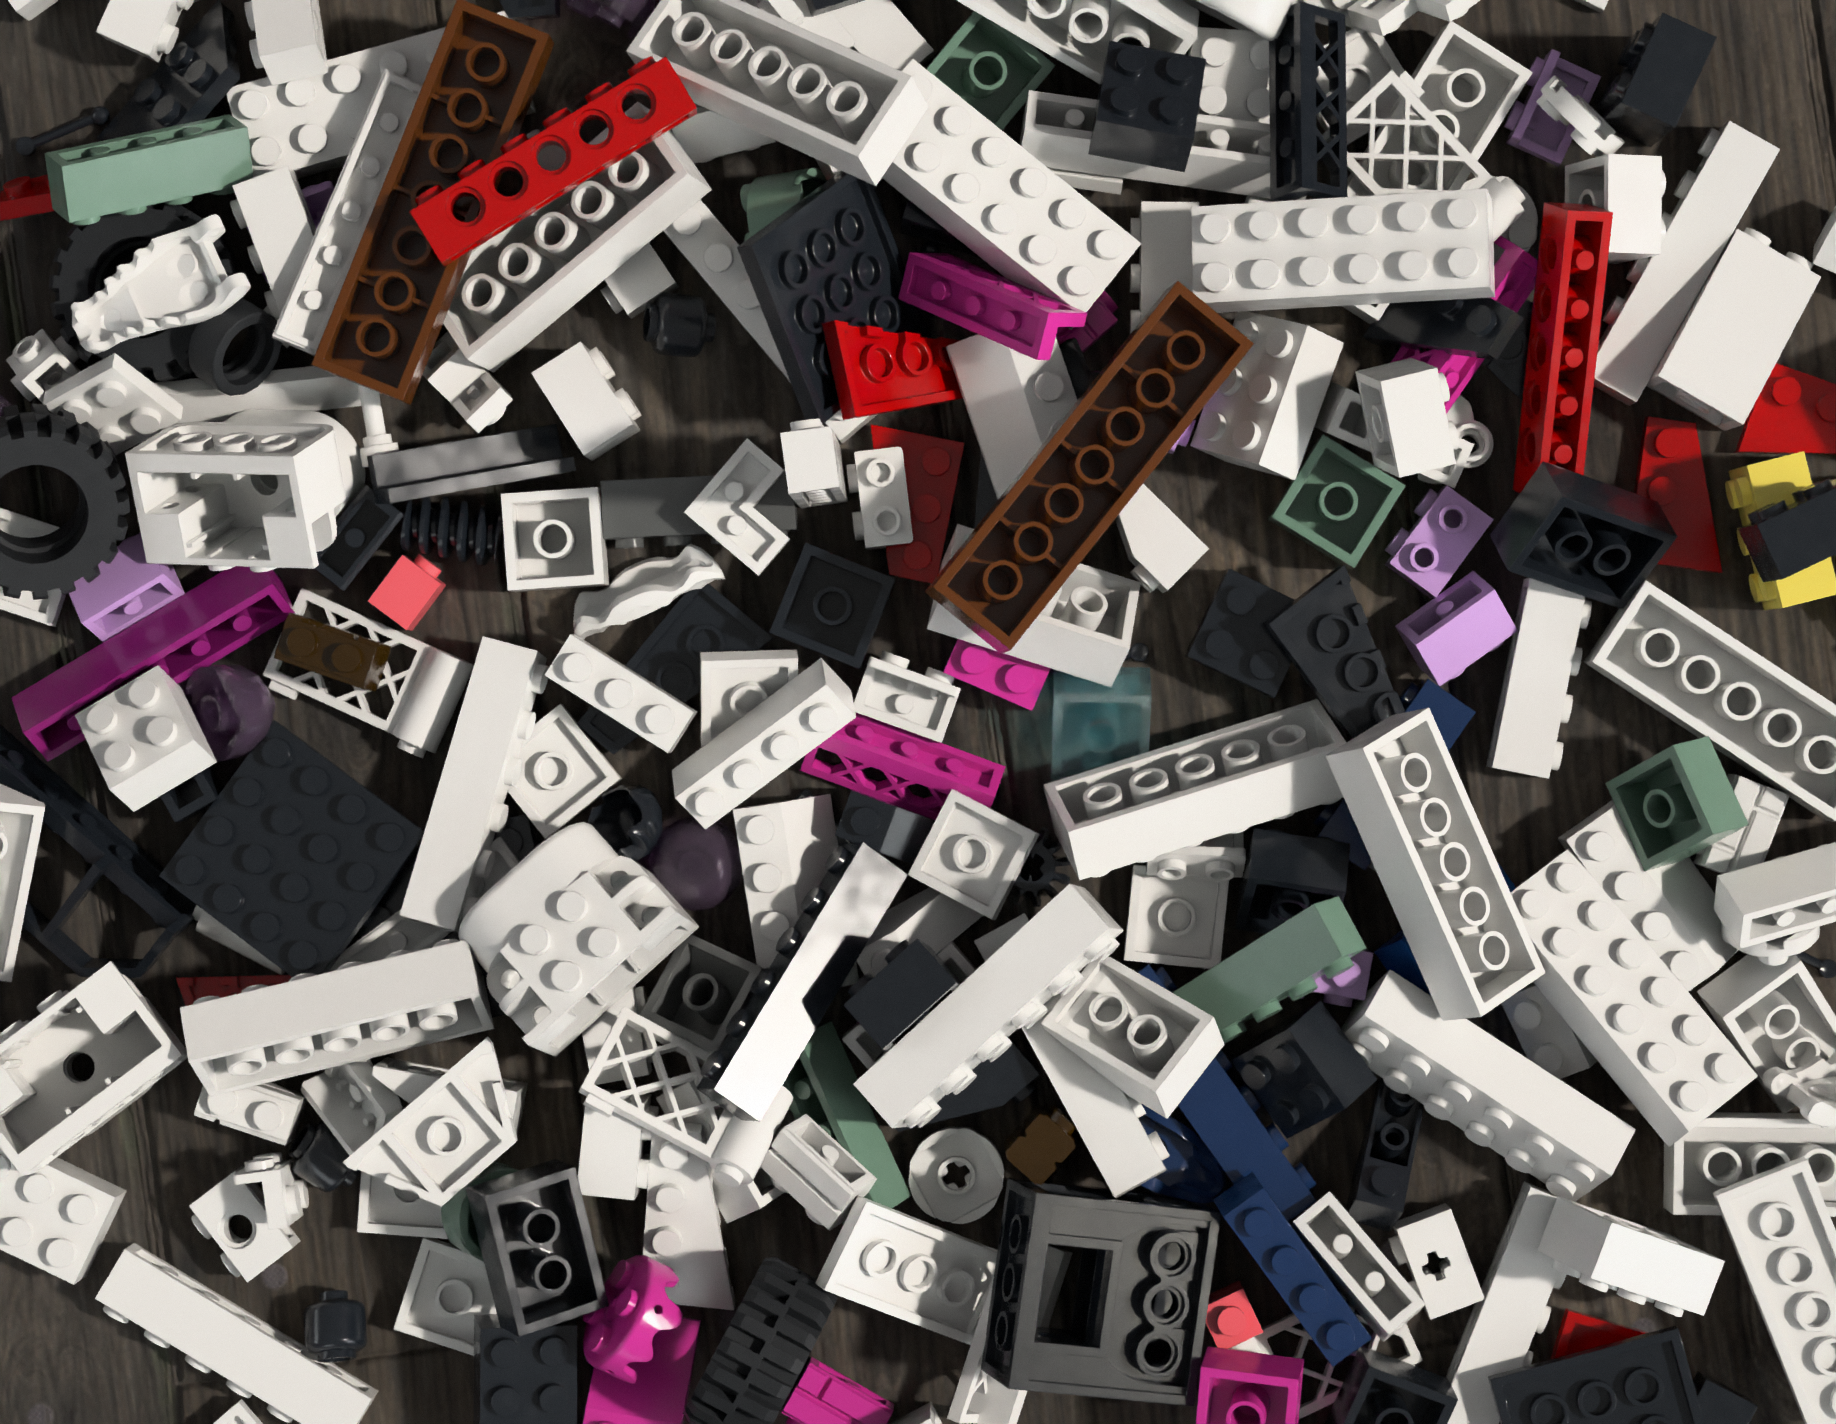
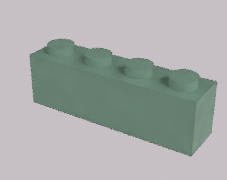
M230 114L45 153L52 209L74 225L94 224L100 221V216L117 212L122 215L140 214L147 210V206L163 202L168 205H181L192 201V196L204 193L214 195L234 193L233 185L254 178L248 127Z
M1338 896L1311 905L1173 993L1213 1016L1223 1042L1227 1043L1247 1031L1244 1023L1250 1019L1255 1018L1258 1023L1280 1012L1282 1007L1279 1002L1290 996L1291 1000L1295 1001L1318 988L1315 982L1317 978L1326 974L1327 978L1331 979L1352 968L1354 964L1351 958L1367 947Z
M830 1021L815 1029L782 1084L793 1096V1101L789 1108L795 1120L805 1114L811 1117L877 1178L864 1198L893 1208L909 1198L911 1194L869 1102L853 1085L858 1078Z

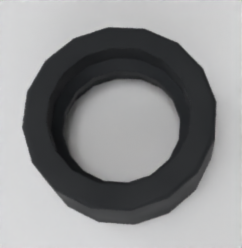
M241 298L222 314L197 324L192 333L188 349L191 369L198 378L229 396L244 395L257 388L269 376L279 358L282 342L272 338L277 320L261 308ZM248 327L246 341L241 351L229 364L223 366L225 351L231 340L242 329Z

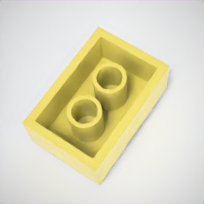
M1802 451L1730 470L1731 480L1725 482V489L1731 508H1738L1742 526L1748 525L1751 522L1747 514L1785 500L1788 506L1795 502L1792 493L1812 484L1805 453ZM1737 528L1740 549L1744 556L1750 555L1739 533V528ZM1831 557L1782 580L1768 582L1762 581L1751 558L1754 574L1749 575L1750 590L1756 603L1762 601L1764 610L1785 608L1836 595V576Z

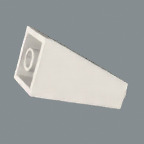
M1745 228L1744 232L1739 229L1734 230L1646 385L1724 431L1745 423L1821 279V276L1811 271L1813 264L1793 252H1787L1786 256L1769 247L1771 240L1751 228Z

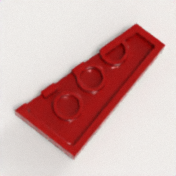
M838 320L822 324L843 420L963 399L946 346L961 340L943 337L931 339L920 337L918 333L906 331L894 333L883 331L881 327L869 325L857 327L848 325V322Z

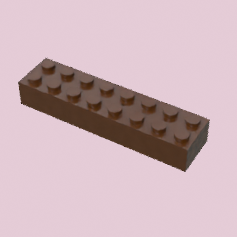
M456 0L311 365L411 405L472 250L444 267L410 211L418 206L415 198L423 192L439 184L443 190L460 181L457 175L459 171L479 159H483L487 165L503 155L500 150L502 145L518 136L554 47V42L549 34L467 1ZM500 174L496 180V189L498 187L502 174ZM470 196L460 198L453 208L454 217L461 222L473 221L480 213V202Z
M1179 281L1167 288L941 570L925 593L1000 654L1010 651L1254 343Z

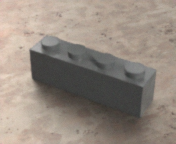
M784 472L754 508L788 537V532L798 531L797 503L788 494L786 472ZM715 475L600 481L603 539L607 541L615 540V549L644 548V539L663 538V547H676L692 544L693 536H711L684 512ZM711 536V544H721Z

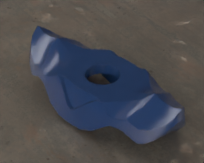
M1142 1104L1147 1113L1139 1117L1147 1135L1157 1131L1170 1157L1162 1160L1167 1170L1141 1184V1186L1159 1194L1191 1202H1214L1213 1200L1224 1192L1227 1180L1225 1171L1209 1148L1191 1129L1171 1116L1166 1119Z

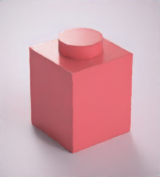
M420 554L414 560L409 556L402 555L369 598L368 602L405 630L413 631L446 587V584L437 578L442 570Z
M1239 1280L1210 1294L1206 1325L1217 1348L1229 1349L1263 1333Z

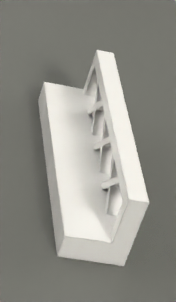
M1048 1244L1037 1327L1048 1328L1072 1256V1252L1052 1244ZM994 1275L947 1419L959 1424H1017L1027 1394L1025 1390L1008 1389L981 1370Z

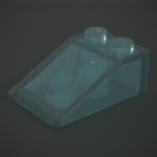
M1121 667L1112 687L1058 670L1053 671L1050 782L1149 752L1152 697L1150 668Z

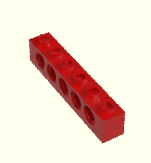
M653 56L645 58L627 71L631 78L614 88L610 82L602 84L585 96L588 104L573 113L569 111L568 107L559 110L542 122L546 128L545 130L528 139L525 133L514 137L500 147L503 153L502 156L487 165L483 159H479L457 173L460 178L459 182L443 190L440 184L436 185L415 198L418 206L412 209L410 213L444 267L696 115L697 107L667 57L665 56L657 62ZM640 94L650 101L651 109L645 117L632 119L623 112V103L631 95ZM599 120L605 123L609 129L607 138L597 145L584 142L580 137V131L586 122ZM550 145L558 146L566 153L564 164L559 169L553 171L545 170L538 164L540 151ZM515 171L523 177V187L516 195L503 196L497 192L496 180L503 172ZM462 197H474L480 202V213L471 222H461L454 217V205Z
M1544 202L1513 490L1518 493L1523 490L1543 461L1584 475L1613 212L1590 204Z

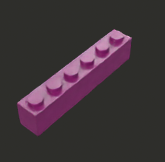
M235 566L220 572L13 696L12 701L23 734L49 762L86 740L75 714L157 665L179 684L287 619L290 612L295 613L282 580L274 570L252 572L250 567Z

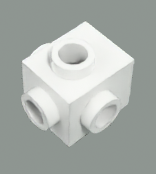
M40 329L34 336L31 335L22 339L15 346L13 354L6 361L16 374L10 381L29 402L37 397L43 403L46 390L81 372L75 364L80 357L76 355V350L67 344L62 336L54 341L43 329Z

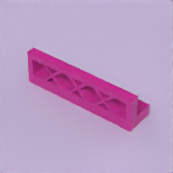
M1500 236L1494 241V244L1505 251L1494 265L1495 297L1490 298L1517 313L1535 287L1538 260L1511 241ZM1402 345L1391 362L1413 358L1437 367L1438 373L1442 372L1445 375L1449 387L1450 399L1444 402L1447 414L1484 361V358L1453 355L1446 353L1444 350L1437 349L1426 351V348H1423V350L1407 349Z
M909 252L898 298L1036 360H1050L1058 327H1084L1087 313L948 253Z
M856 713L855 719L805 755L800 771L936 820L951 789L991 808L1006 766ZM818 748L837 754L843 763L832 765L816 759ZM873 767L882 770L888 779L880 782L870 779L862 769ZM917 783L928 787L933 796L926 798L912 794L908 786Z

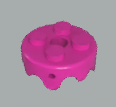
M635 1255L617 1263L612 1274L604 1284L609 1306L583 1315V1321L586 1322L583 1351L588 1363L594 1368L622 1381L635 1383L638 1374L627 1364L650 1361L653 1357L652 1340L654 1335L662 1329H675L682 1322L683 1315L680 1308L665 1293V1287L672 1288L679 1281L673 1269L646 1255Z

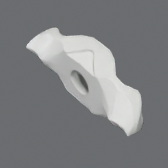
M693 544L687 545L680 555L676 557L659 556L642 560L621 571L606 588L599 591H583L579 593L574 605V635L584 640L587 636L604 632L611 625H624L629 621L669 605L683 593L702 589L714 580L725 579L724 574L712 556Z

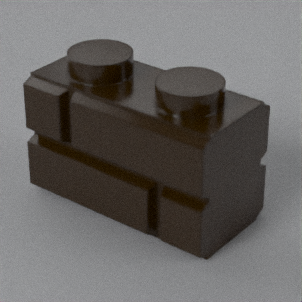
M290 612L285 621L274 658L352 686L376 692L390 654L391 646Z
M1053 1104L1050 1109H1047L1044 1105H1037L1024 1119V1127L1018 1126L1004 1142L1006 1158L1035 1185H1042L1056 1170L1055 1162L1062 1163L1076 1148L1073 1132L1077 1128L1071 1117L1056 1104Z

